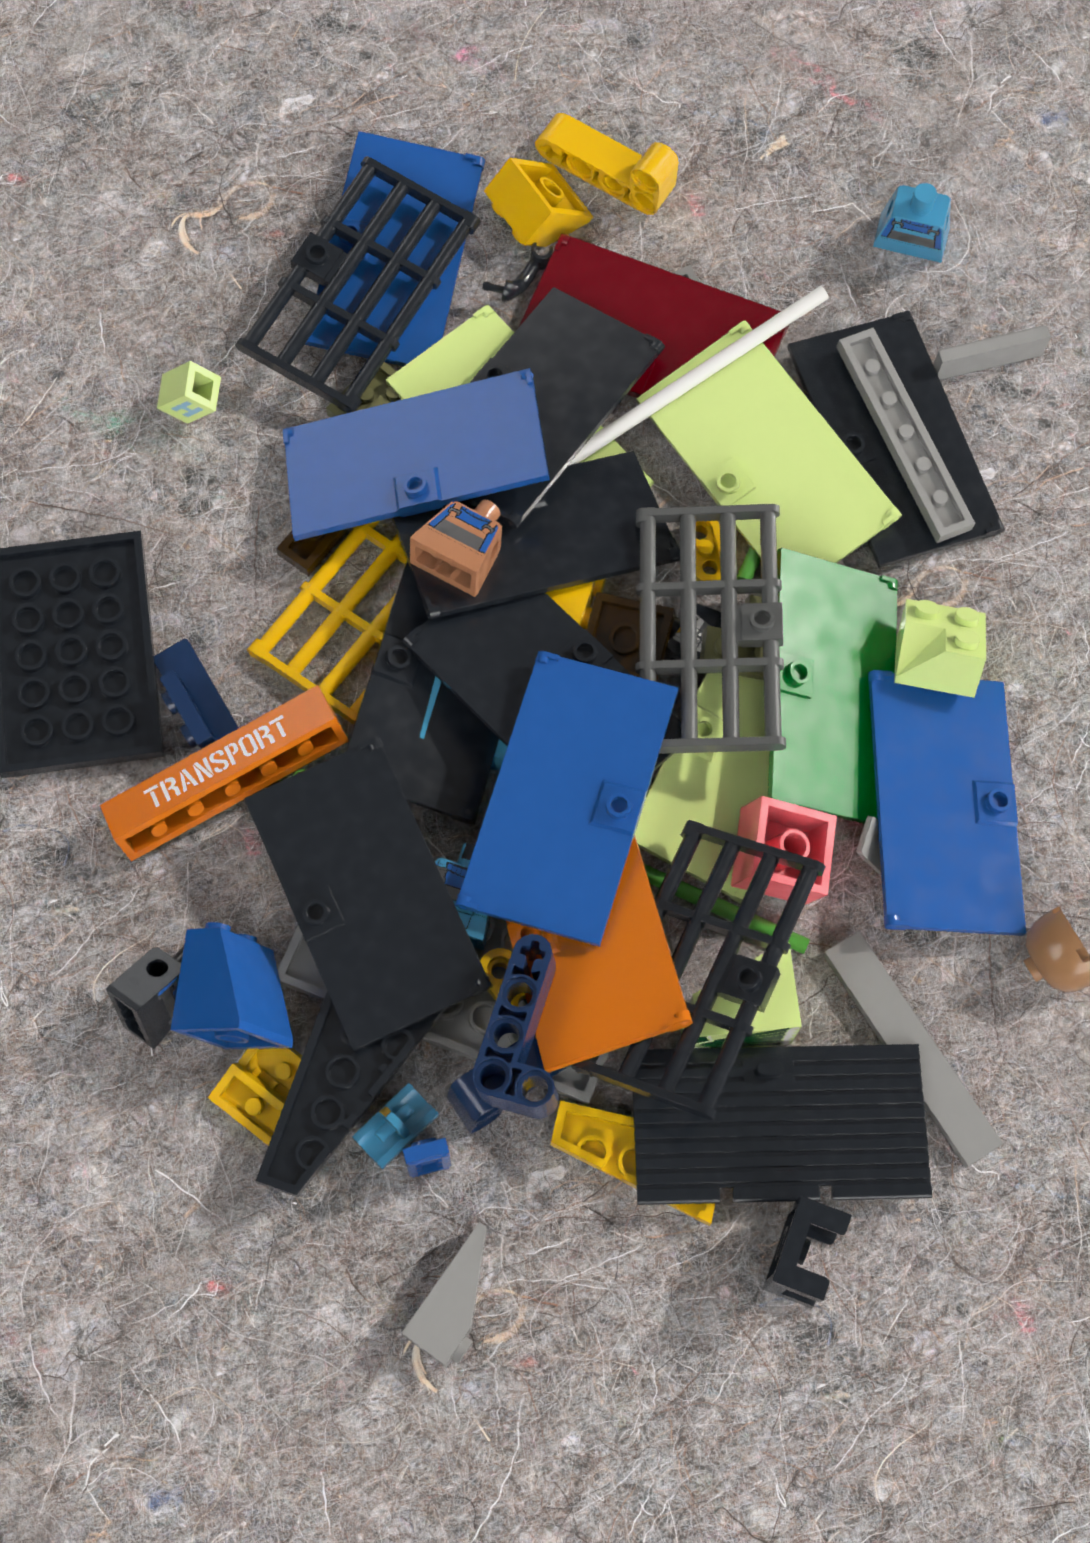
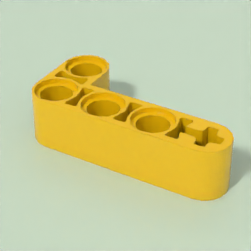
M565 113L555 114L535 141V147L543 158L646 215H654L676 185L678 157L670 147L660 142L652 143L642 156Z

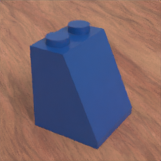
M208 922L205 924V928L187 929L171 1030L225 1050L292 1048L293 1036L273 950L258 944L257 937L230 932L231 926L223 923Z

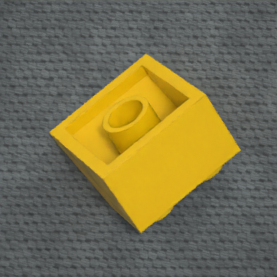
M509 158L484 189L485 194L492 202V209L507 221L513 229V237L525 246H532L534 242H537V246L547 247L558 241L562 233L568 235L588 224L594 218L557 168L550 163Z

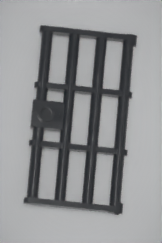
M365 156L360 163L362 168L329 216L324 215L320 221L321 227L316 235L310 232L291 259V271L287 277H281L277 283L279 286L278 290L245 338H239L235 344L240 352L324 398L347 413L357 411L362 403L361 396L391 351L396 352L400 346L398 340L432 289L436 290L441 284L440 277L467 236L474 234L481 223L480 218L475 214L458 207L368 156ZM374 176L394 187L360 234L342 223ZM408 194L426 205L396 250L392 252L376 243L375 240ZM440 212L457 221L458 224L428 269L425 270L407 259ZM334 234L353 244L348 254L329 243ZM369 253L385 262L386 265L351 314L333 304V302L364 256ZM399 271L419 282L387 331L383 332L367 323L366 320ZM305 277L325 286L320 295L300 285ZM294 296L312 307L278 357L258 347V345L290 298ZM326 314L344 324V327L310 376L291 364ZM360 333L378 344L343 395L324 383L356 335Z
M687 820L680 834L683 839L654 897L661 922H663L665 915L687 922L672 955L679 981L704 928L726 935L695 1005L686 1002L693 1023L683 1029L658 1086L635 1079L653 1037L631 1044L618 1072L596 1064L599 1056L572 1064L571 1068L577 1073L596 1077L713 1121L717 1113L714 1107L745 1038L752 1035L754 1027L751 1024L757 1011L764 1013L781 975L777 967L782 954H787L791 947L788 943L817 876L823 875L826 866L817 860L714 829L699 822ZM701 839L723 847L692 910L671 902ZM739 851L760 857L761 860L731 923L710 916L735 859ZM779 863L801 871L773 934L770 936L749 929V926ZM743 941L766 948L760 961L737 955ZM718 996L740 1004L735 1018L711 1011ZM709 1023L726 1029L729 1032L698 1101L674 1092L705 1024Z

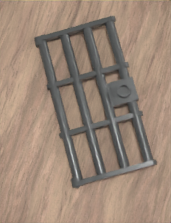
M777 504L670 508L647 507L636 510V526L640 528V583L636 585V595L640 597V662L635 664V672L640 675V678L656 681V675L681 674V739H663L659 754L779 751L786 748V738L782 737L780 670L784 669V659L780 658L779 646H783L782 602H778V592L782 590V581L778 579L776 518L780 516V506ZM760 519L761 579L737 580L736 520ZM697 521H720L721 580L696 581ZM680 522V582H656V523ZM762 593V603L737 605V594ZM721 594L722 659H697L696 595ZM680 596L681 660L656 661V597ZM738 647H763V657L738 658ZM738 672H763L765 736L740 737ZM698 673H722L723 738H698Z

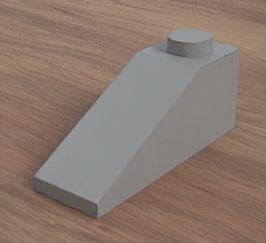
M481 1222L477 1224L402 1331L403 1337L444 1367H447L451 1360L459 1364L473 1344L468 1335L472 1331L487 1235V1227Z

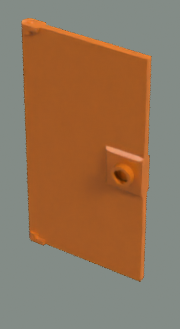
M634 836L600 947L506 921L512 949L523 936L538 934L546 938L550 943L556 962L554 978L535 1033L544 1070L548 1073L669 1031L680 1030L693 1023L683 996L636 836ZM536 955L535 959H542V956ZM535 959L532 960V961L527 960L528 965H529V968H530V976H529V977H531L532 979H533V976H532V973H531V969H532V966H533V963H534ZM525 993L528 1004L532 999V995Z

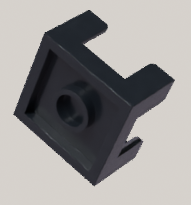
M800 1196L789 1209L762 1290L811 1309L816 1301L823 1302L830 1283L829 1279L798 1267L797 1264L803 1265L811 1244V1240L806 1237L832 1245L837 1234H846L852 1215Z

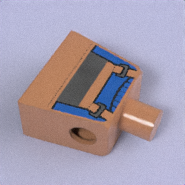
M482 500L474 510L458 501L451 502L411 536L410 563L476 597L501 548L502 526L496 521L500 517L499 508L489 500Z

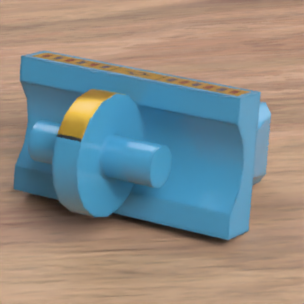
M408 1083L352 1138L383 1170L439 1116V1113Z

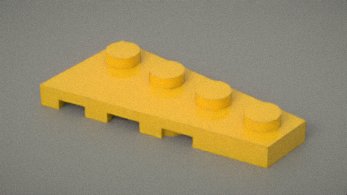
M560 1100L550 1145L637 1189L633 1117ZM715 1203L667 1204L708 1226L712 1223Z

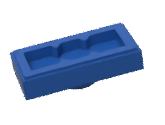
M436 1138L423 1139L412 1143L411 1147L403 1149L408 1173L412 1178L449 1169L451 1166L446 1138L438 1140Z

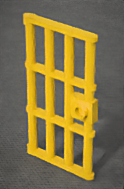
M380 521L352 527L353 530L310 581L302 583L299 587L301 590L261 639L256 638L246 649L251 657L267 665L306 692L316 685L302 676V671L343 622H347L362 632L319 685L333 711L353 725L355 724L365 690L350 708L331 695L374 643L380 644L396 593L370 624L354 614L353 610L396 559L404 564L407 560L398 534L392 540H389L374 530ZM365 539L383 549L339 603L322 592ZM313 601H316L331 613L286 665L271 655L270 652Z

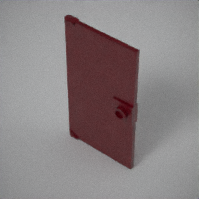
M562 233L518 328L554 287L645 335L647 333L659 339L665 345L664 350L626 394L638 398L726 335L729 330L740 322L746 321L753 330L781 311ZM789 325L763 342L774 357Z

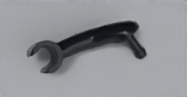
M534 242L531 246L530 261L515 279L506 280L505 286L486 281L483 283L482 289L503 294L502 302L517 297L530 286L539 270L546 269L553 254V247L550 246L547 255L540 256L536 253L537 242Z

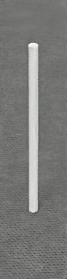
M822 286L817 287L595 433L569 465L577 464L829 299L825 289Z

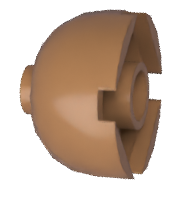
M1057 906L1036 920L1027 932L1025 944L1030 957L1023 960L1036 982L1044 978L1053 989L1062 992H1075L1090 986V955L1061 908Z

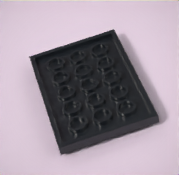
M141 530L0 548L1 778L165 757L156 664L154 661L155 653L144 540Z

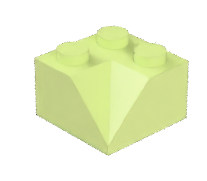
M906 599L897 632L894 683L975 698L986 662V613L977 612L968 607L955 608L938 605L930 600L917 601Z

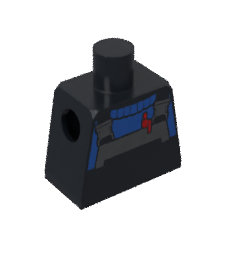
M184 945L173 957L159 947L150 949L106 988L123 1027L152 1049H155L171 1030Z

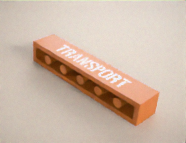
M316 685L201 750L192 753L172 766L154 774L143 782L101 804L100 807L114 841L132 862L244 800V798L255 794L347 743L349 740L332 707L319 686Z

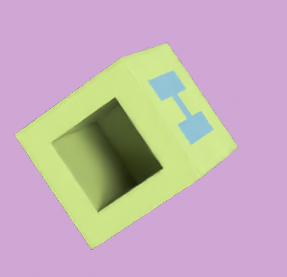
M192 361L182 364L162 374L157 409L187 424L216 411L221 377Z

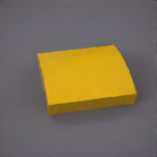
M294 1048L247 1049L238 1063L231 1064L208 1096V1099L269 1146L303 1055Z

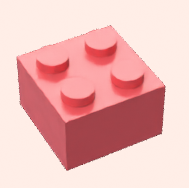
M761 796L741 807L737 836L817 860L826 866L823 875L817 876L805 905L828 895L837 816ZM739 851L733 864L731 886L747 890L761 858ZM778 863L764 895L787 901L801 870Z

